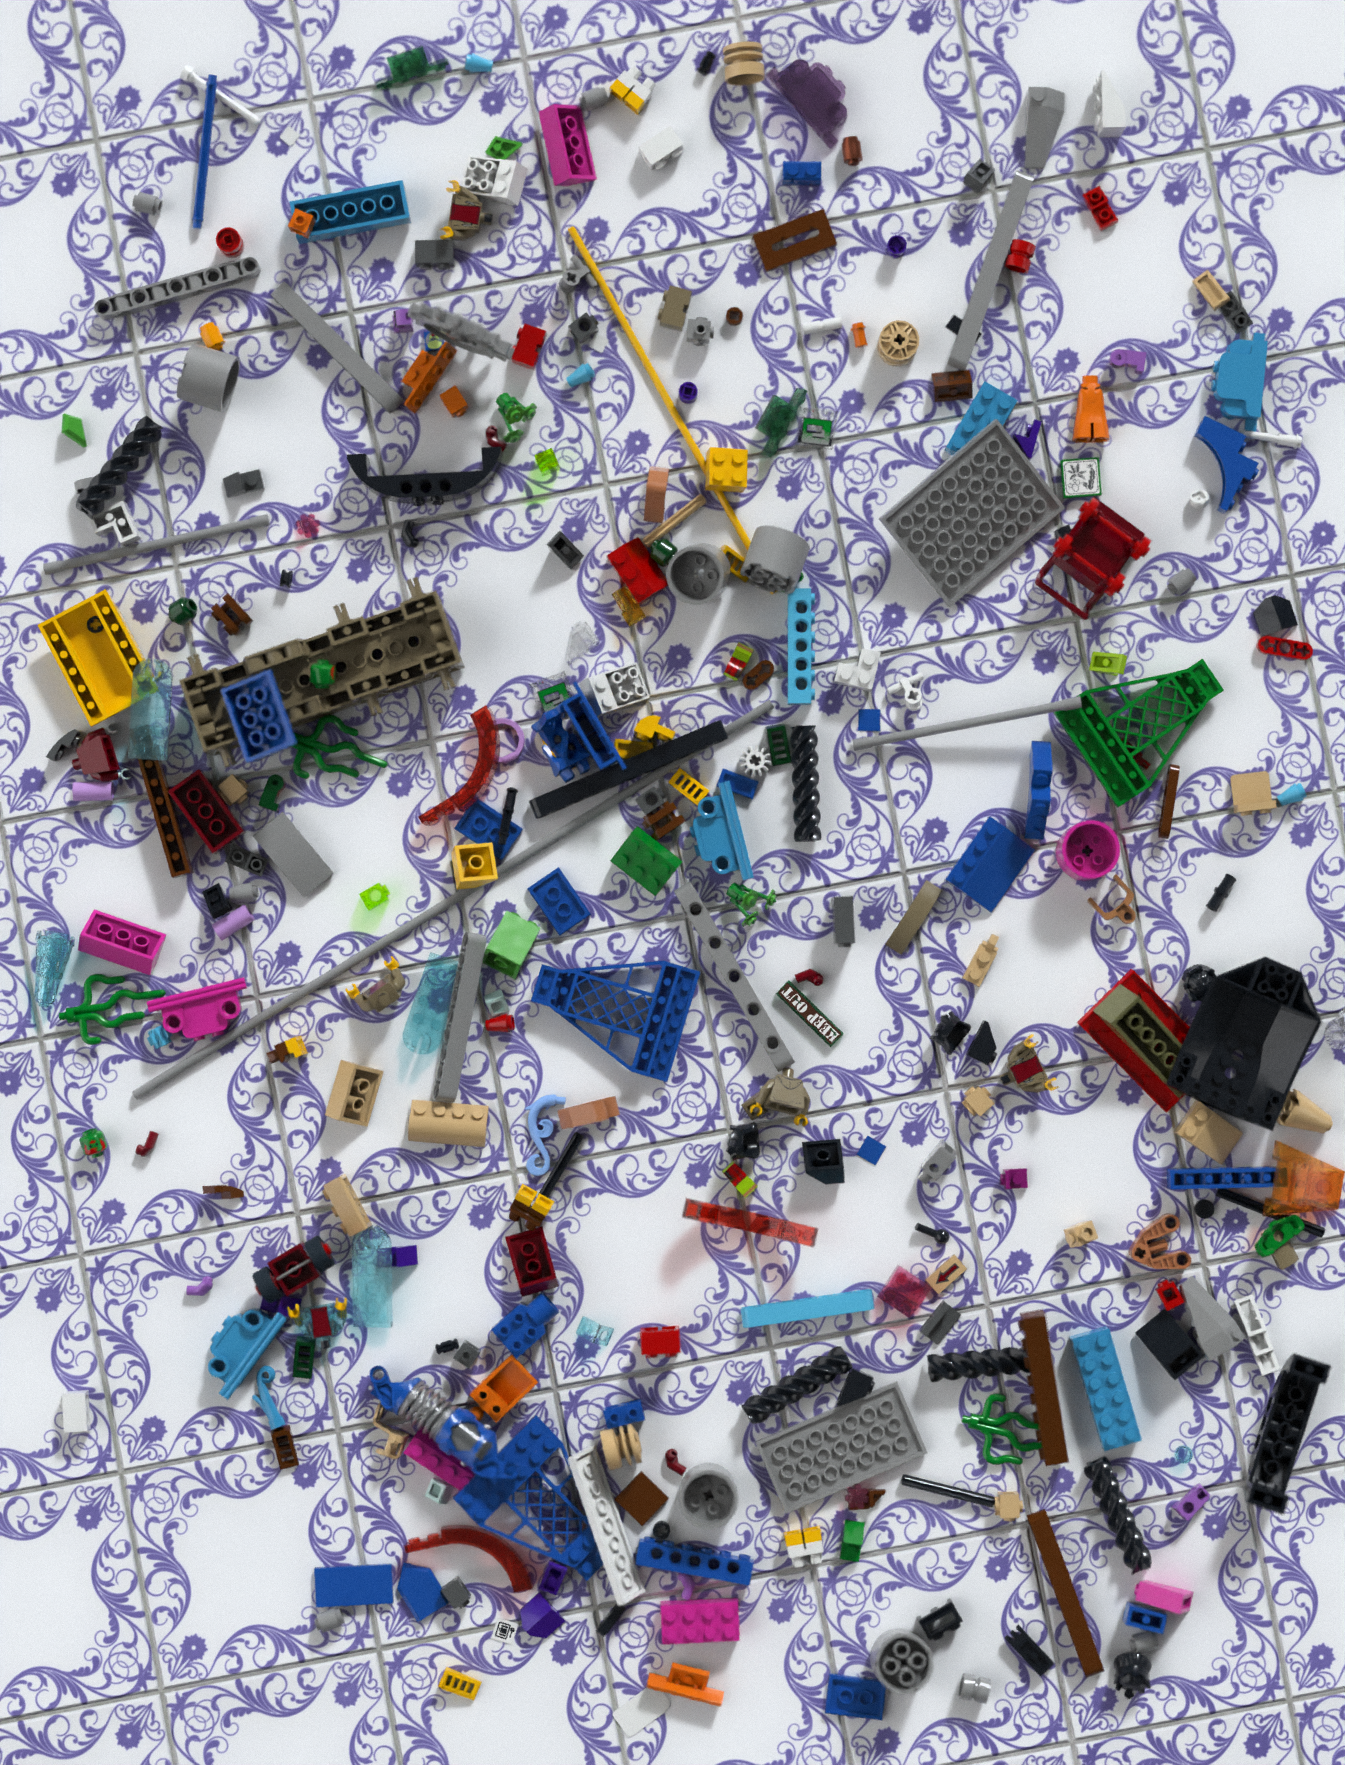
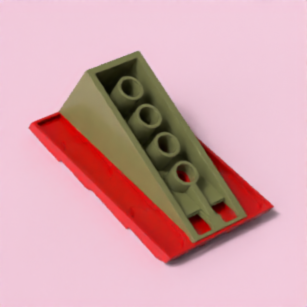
M1130 969L1077 1023L1167 1113L1185 1095L1167 1086L1166 1082L1190 1027L1134 970Z

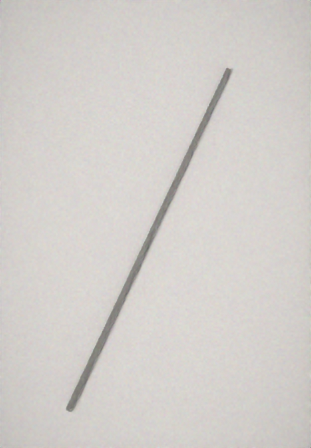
M766 701L724 727L727 735H731L773 709L774 706L771 701ZM708 748L652 771L496 867L498 877ZM485 885L457 891L132 1091L134 1097L137 1100Z

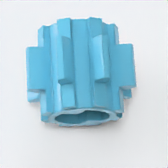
M163 1025L148 1032L150 1037L147 1040L150 1046H155V1049L172 1042L170 1039L173 1036L172 1033L166 1031Z

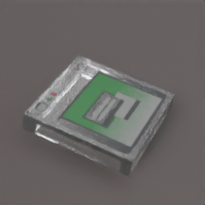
M800 407L795 445L833 450L838 411Z
M565 671L529 684L540 716L574 696Z

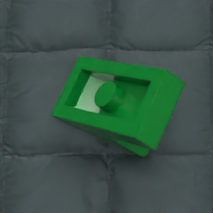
M845 1519L840 1559L859 1562L861 1545H863L864 1522Z

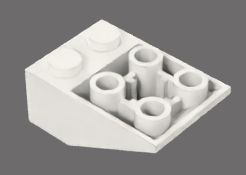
M1101 70L1099 77H1096V82L1093 84V92L1097 94L1096 101H1094V113H1097V120L1094 121V131H1098V138L1121 137L1126 128L1125 106L1105 70Z
M469 155L461 186L470 190L479 198L518 206L528 169L517 161Z
M637 662L589 677L579 683L583 694L597 717L650 698Z

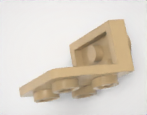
M1267 771L1236 774L1230 777L1234 813H1241V816L1252 815V811H1260V814L1271 813V809L1277 808L1276 800H1272L1269 773Z

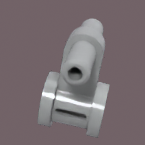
M577 255L572 256L570 260L577 268V271L567 270L564 272L559 281L560 289L565 293H571L583 278L592 289H595L598 284L591 276L589 268L583 265Z

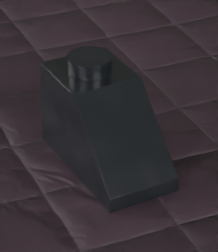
M983 1020L966 1055L988 1065L989 1062H994L997 1056L995 1052L997 1048L989 1023Z
M852 1367L836 1401L837 1405H845L865 1397L868 1392L871 1393L875 1385L873 1376Z

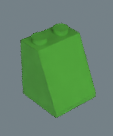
M506 911L486 947L482 963L516 979L541 928L532 921L522 919L517 913Z

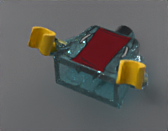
M336 1298L335 1303L304 1307L300 1310L299 1305L295 1304L296 1310H290V1307H288V1315L293 1318L299 1330L305 1336H309V1339L319 1338L320 1349L332 1347L330 1336L337 1335L338 1331L343 1329L347 1320V1298H344L343 1303H340L338 1298Z

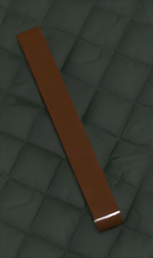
M1042 1509L1026 1515L1084 1674L1088 1678L1104 1672L1101 1659L1046 1510Z

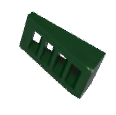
M785 724L766 726L765 730L772 766L791 763ZM781 731L782 734L771 735V732ZM783 738L782 742L773 743L772 741ZM784 746V749L774 751V748ZM786 754V757L775 759V755Z
M297 1336L292 1377L312 1379L316 1338ZM299 1352H307L310 1355L299 1354ZM298 1360H306L309 1363L298 1362ZM298 1367H301V1368H309V1370H308V1371H303V1370H297V1368H298Z

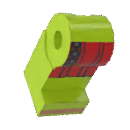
M738 642L723 675L737 682L754 650Z
M734 1161L722 1170L745 1198L758 1187Z

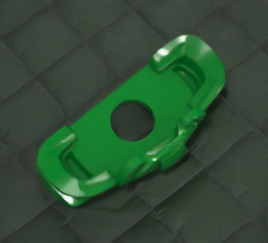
M1291 1215L1270 1222L1268 1228L1255 1243L1256 1252L1261 1257L1273 1254L1275 1250L1304 1229V1223L1297 1215ZM1277 1230L1283 1233V1239L1280 1242L1274 1239V1233Z

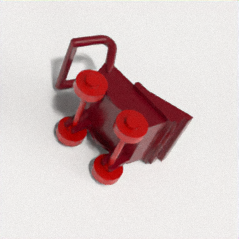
M1096 497L1082 504L1079 509L1081 513L1078 516V521L1069 534H1066L1063 538L1059 537L1054 543L1053 556L1044 564L1035 579V584L1083 620L1089 618L1090 611L1104 593L1111 597L1115 592L1118 594L1125 585L1123 581L1126 576L1121 574L1120 570L1130 557L1136 561L1141 556L1144 558L1150 550L1148 546L1151 543V540L1144 536L1145 533ZM1054 565L1094 593L1084 606L1083 611L1043 583L1044 577Z

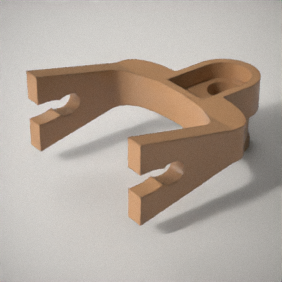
M1115 874L1113 880L1126 892L1124 901L1110 912H1103L1091 897L1087 902L1104 920L1108 921L1117 916L1123 923L1131 924L1136 918L1135 911L1129 906L1134 898V893ZM1129 914L1131 916V919L1126 920L1124 918V915Z

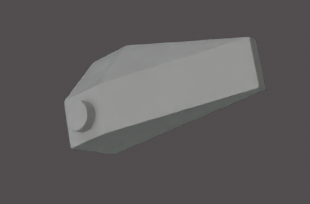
M1049 87L1028 88L1026 93L1025 169H1044L1064 114L1065 93Z
M1193 1276L1189 1277L1179 1286L1185 1306L1190 1310L1193 1319L1191 1325L1196 1328L1199 1337L1196 1338L1198 1346L1208 1361L1234 1348L1245 1338L1236 1321Z

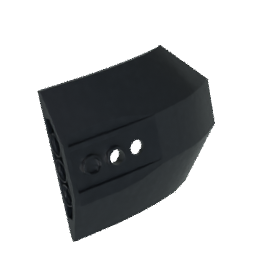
M1263 957L1215 976L1191 1023L1166 1085L1228 1115L1273 1131L1297 1072L1322 1023L1302 973L1273 959ZM1234 1050H1240L1243 1053L1240 1061L1233 1059L1232 1053ZM1228 1067L1232 1068L1235 1072L1234 1077L1231 1079L1225 1075V1070Z

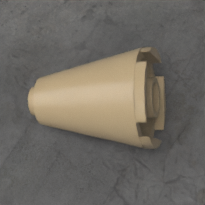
M1293 1089V1092L1289 1091L1277 1119V1122L1282 1126L1318 1133L1329 1131L1333 1125L1329 1114L1296 1089Z

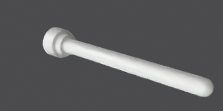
M187 65L183 69L180 78L186 82H194L206 90V81L197 76L194 68ZM216 89L215 97L255 125L261 123L259 117Z

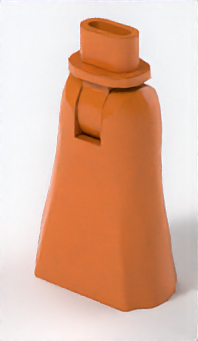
M1082 376L1083 384H1080L1072 441L1075 443L1107 442L1110 440L1105 414L1104 397L1098 383V376Z

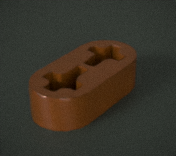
M768 660L759 662L745 674L742 681L743 686L747 690L758 688L773 674V663ZM761 665H769L770 673L767 674L766 672H764L762 675H760L759 672L762 670ZM757 675L758 678L754 681L756 685L750 684L748 686L746 684L748 682L747 677L753 678Z

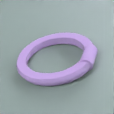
M498 718L485 725L481 731L479 742L482 752L488 759L496 763L507 764L517 759L523 751L525 736L521 727L516 722L507 718ZM499 724L513 727L519 737L517 749L504 757L491 754L486 747L488 731Z

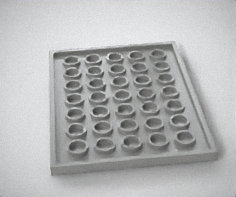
M994 419L882 515L879 520L945 604L951 607L1063 511L1065 506L998 419Z

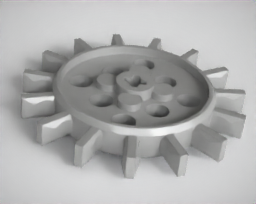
M412 302L409 308L408 317L416 320L415 323L417 325L423 326L430 333L453 345L479 355L487 356L490 359H493L495 356L506 362V359L510 360L515 349L511 348V343L500 340L499 334L492 333L482 327L483 325L476 324L461 317L459 314L456 315L445 311L438 306L432 308L423 302H420V305Z

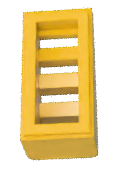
M723 545L721 550L725 554L729 553L727 556L729 562L733 556L736 558L730 566V573L746 583L749 578L746 575L742 576L740 574L745 558L729 546ZM739 561H741L742 564L740 565L738 570H734Z
M681 768L677 770L668 782L696 806L710 792ZM681 774H682V775L684 776V778L681 780V782H680L678 785L675 784V782L677 781V779H678V778L681 776ZM688 779L690 782L683 790L681 787ZM693 784L696 785L694 790L688 794L687 791ZM701 789L702 792L696 799L693 798L695 793Z
M446 1666L438 1687L474 1700L482 1682ZM449 1675L453 1676L450 1684H447ZM456 1678L460 1679L457 1687H454ZM463 1681H466L467 1684L463 1691L460 1688L462 1686ZM472 1683V1684H475V1685H474V1687H473V1689H472V1692H471V1694H470V1693H468L467 1691H468V1689H469V1687H470V1684Z

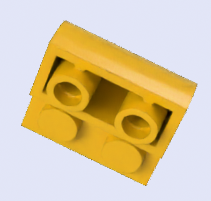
M651 715L644 717L637 723L634 734H637V739L644 742L652 741L655 734L657 739L668 742V740L674 739L675 731L659 725L661 721L660 716Z

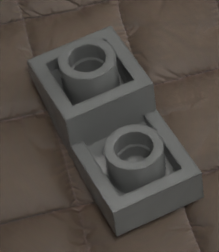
M1229 291L1226 294L1230 297V301L1220 307L1219 311L1234 332L1238 334L1252 325L1253 322L1245 308L1240 306L1233 292Z
M76 729L68 732L55 743L46 757L55 762L57 759L60 760L65 753V746L72 749L79 744L82 732Z
M232 844L225 862L261 877L269 859Z

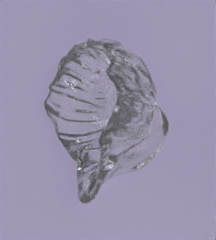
M1345 1007L1335 1019L1328 1022L1324 1031L1326 1043L1329 1047L1337 1050L1345 1048Z

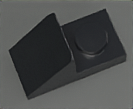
M219 883L202 892L213 919L223 916L232 910V906Z

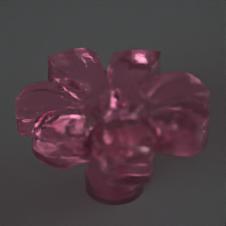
M302 514L300 516L301 521H296V526L300 527L297 530L298 534L302 535L305 533L306 538H311V533L317 535L319 530L316 527L320 526V521L315 520V515L309 514L308 517Z
M855 1484L854 1489L851 1486L846 1489L849 1494L845 1495L844 1498L845 1501H850L848 1505L851 1508L857 1505L861 1509L864 1507L863 1502L867 1503L869 1501V1497L866 1496L868 1490L865 1487L861 1488L860 1484Z

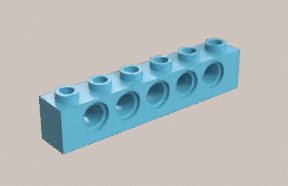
M796 588L793 593L787 594V705H811V700H815V689H811V681H815V670H811V662H815V651H811V643H815V632H811V624H815V612H811V605H815V593H811V588ZM804 604L807 611L805 613H798L796 606ZM803 623L806 625L807 630L800 633L796 630V625ZM803 642L806 644L807 649L800 652L796 649V644ZM797 662H805L807 668L804 671H799L796 668ZM797 681H805L807 687L804 690H799L796 687Z

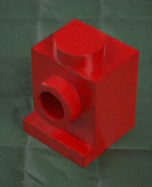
M1165 1279L1157 1284L1158 1288L1155 1290L1167 1311L1184 1303L1174 1281ZM1171 1290V1295L1165 1296V1291Z

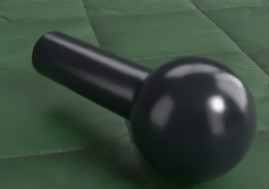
M917 1223L915 1226L916 1231L934 1237L938 1244H945L949 1241L950 1236L945 1229L934 1230L920 1223Z

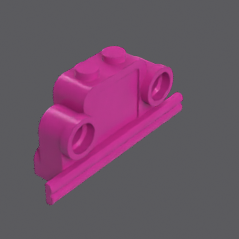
M243 977L147 1001L149 1013L161 1010L163 1027L166 1031L178 1033L182 1030L185 1037L199 1041L205 1039L207 1034L212 1033L213 1037L224 1034L223 1030L228 1029L230 1026V1019L236 1018L242 1011L238 991L247 989Z

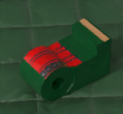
M275 774L268 778L258 804L260 807L279 812L281 806L276 802L286 784L281 776Z

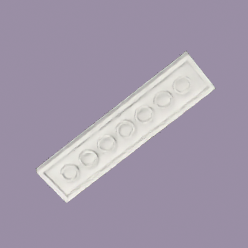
M592 1445L567 1459L618 1606L644 1593L645 1588L638 1567L635 1565V1559L596 1446Z

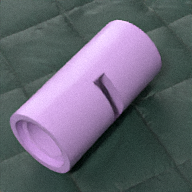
M113 781L73 782V800H113Z
M244 904L228 916L226 915L212 924V927L223 941L255 919Z

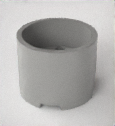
M192 344L183 361L185 365L181 377L178 379L177 398L219 412H225L237 384L240 358L199 344Z
M759 526L754 532L740 573L749 578L748 582L762 590L775 593V590L785 591L784 593L791 594L796 589L810 546L802 537L789 530L775 526Z
M707 543L692 544L677 552L670 560L666 574L668 586L671 592L685 603L694 605L706 603L721 594L727 587L731 568L729 560L725 553L715 545ZM703 569L702 575L698 576V570Z
M714 1463L700 1464L690 1469L684 1475L680 1484L679 1499L681 1510L688 1521L700 1528L713 1529L726 1524L733 1517L738 1505L737 1486L731 1473L724 1467ZM711 1490L713 1496L706 1498L704 1492Z
M905 1629L889 1630L877 1638L871 1649V1668L875 1676L891 1691L901 1694L918 1691L926 1685L932 1675L934 1666L931 1650L921 1638L911 1631ZM899 1659H905L907 1664L900 1666Z

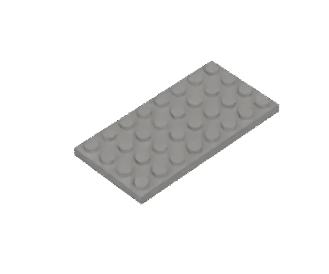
M897 1381L876 1389L871 1393L869 1392L865 1397L842 1406L834 1407L755 1441L786 1514L928 1453Z

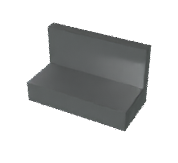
M942 1300L919 1331L938 1345L961 1314Z

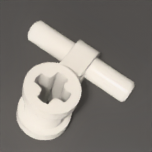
M918 673L909 678L905 677L899 680V683L887 688L888 694L891 695L903 689L907 709L911 711L919 710L922 707V693L919 689L912 688L911 685L923 680V675Z

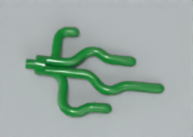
M329 714L320 718L315 731L309 736L293 732L297 744L291 747L298 751L292 767L294 773L303 779L309 778V773L300 768L305 753L312 755L319 769L324 772H341L354 778L359 776L357 770L347 766L325 764L316 749L327 753L349 749L357 758L381 768H386L388 765L385 760L362 752L352 742L343 741L331 746L316 741L328 722L334 723L340 731L351 736L359 734L357 729L345 725L335 715Z
M93 974L84 983V1002L80 1006L66 1008V1012L59 1013V1019L67 1020L68 1023L79 1022L80 1036L84 1043L97 1045L101 1043V1038L89 1037L87 1030L88 1020H95L106 1028H115L126 1021L143 1019L145 1013L142 1011L120 1015L115 1020L109 1021L98 1013L90 1012L111 1009L122 997L132 1000L164 997L166 992L163 989L146 992L122 989L115 992L107 1002L91 1005L92 983L99 981L104 984H119L125 981L124 976L108 977L103 974Z
M992 1394L985 1401L982 1415L971 1413L970 1416L963 1415L961 1423H966L968 1428L979 1430L984 1434L983 1456L988 1463L993 1465L1004 1463L1021 1465L1023 1460L1020 1457L1011 1455L993 1457L990 1454L992 1434L1005 1436L1017 1450L1029 1452L1040 1449L1041 1443L1031 1442L1022 1444L1012 1431L996 1426L1002 1425L1011 1419L1017 1420L1024 1427L1038 1430V1424L1027 1420L1018 1412H1008L999 1418L989 1417L993 1402L1006 1401L1005 1395Z

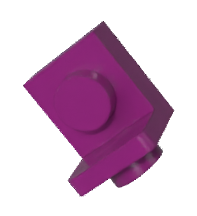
M1027 1168L1003 1169V1174H1000V1184L1004 1185L1006 1190L1028 1188Z

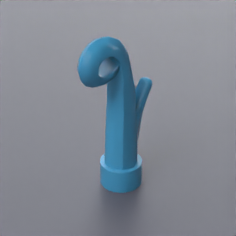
M263 1366L259 1369L256 1376L260 1398L256 1395H253L252 1398L265 1412L269 1420V1426L273 1430L286 1423L266 1386V1383H270L275 1379V1371L270 1366ZM265 1372L269 1373V1378L264 1377Z

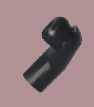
M405 520L401 538L407 547L416 548L419 540L414 538L411 533L414 522Z

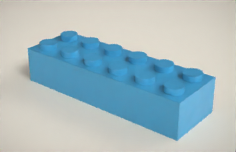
M403 180L289 201L292 215L296 208L313 215L316 220L309 239L296 234L299 244L411 223Z
M1104 1326L1070 1336V1342L1102 1449L1108 1451L1142 1441L1109 1328Z

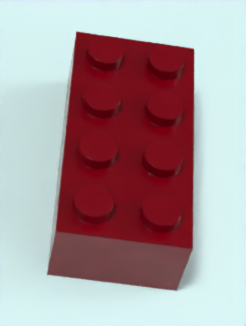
M201 769L196 770L168 791L212 854L216 855L246 833L244 827Z

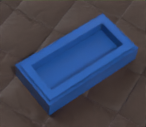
M722 769L718 783L730 781L732 793L749 799H753L759 783L757 780L726 769Z

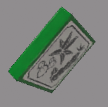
M1099 457L1060 460L1063 499L1102 495Z

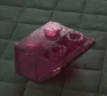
M898 1264L877 1297L910 1318L932 1287Z

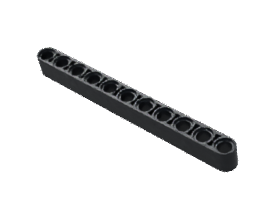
M716 721L624 760L623 762L627 767L624 771L619 763L614 764L606 769L530 800L529 804L535 818H542L728 739V735L722 721Z

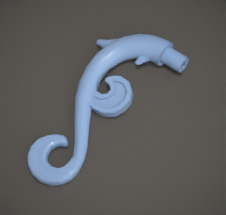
M555 1094L545 1095L525 1108V1110H530L528 1114L530 1135L545 1160L542 1168H538L534 1164V1161L540 1155L534 1154L527 1160V1170L534 1176H542L550 1169V1158L541 1138L550 1136L554 1128L553 1123L549 1119H543L539 1122L543 1129L539 1130L537 1128V1117L545 1107L548 1110L551 1106H556V1104L565 1105L566 1097H557Z

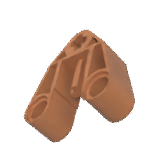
M650 466L646 488L644 521L663 523L669 468Z
M616 1096L557 1110L562 1129L595 1123L620 1115Z
M1166 1213L1143 1228L1129 1248L1130 1257L1154 1269H1186L1189 1267L1191 1257L1182 1250L1151 1257V1254L1168 1250L1165 1238L1147 1244L1148 1240L1176 1231L1180 1225L1178 1217ZM1172 1217L1174 1225L1167 1228L1165 1221L1167 1218ZM1137 1248L1143 1250V1253H1140V1257L1134 1254V1252H1137ZM1183 1254L1186 1260L1183 1264L1179 1265L1177 1257Z

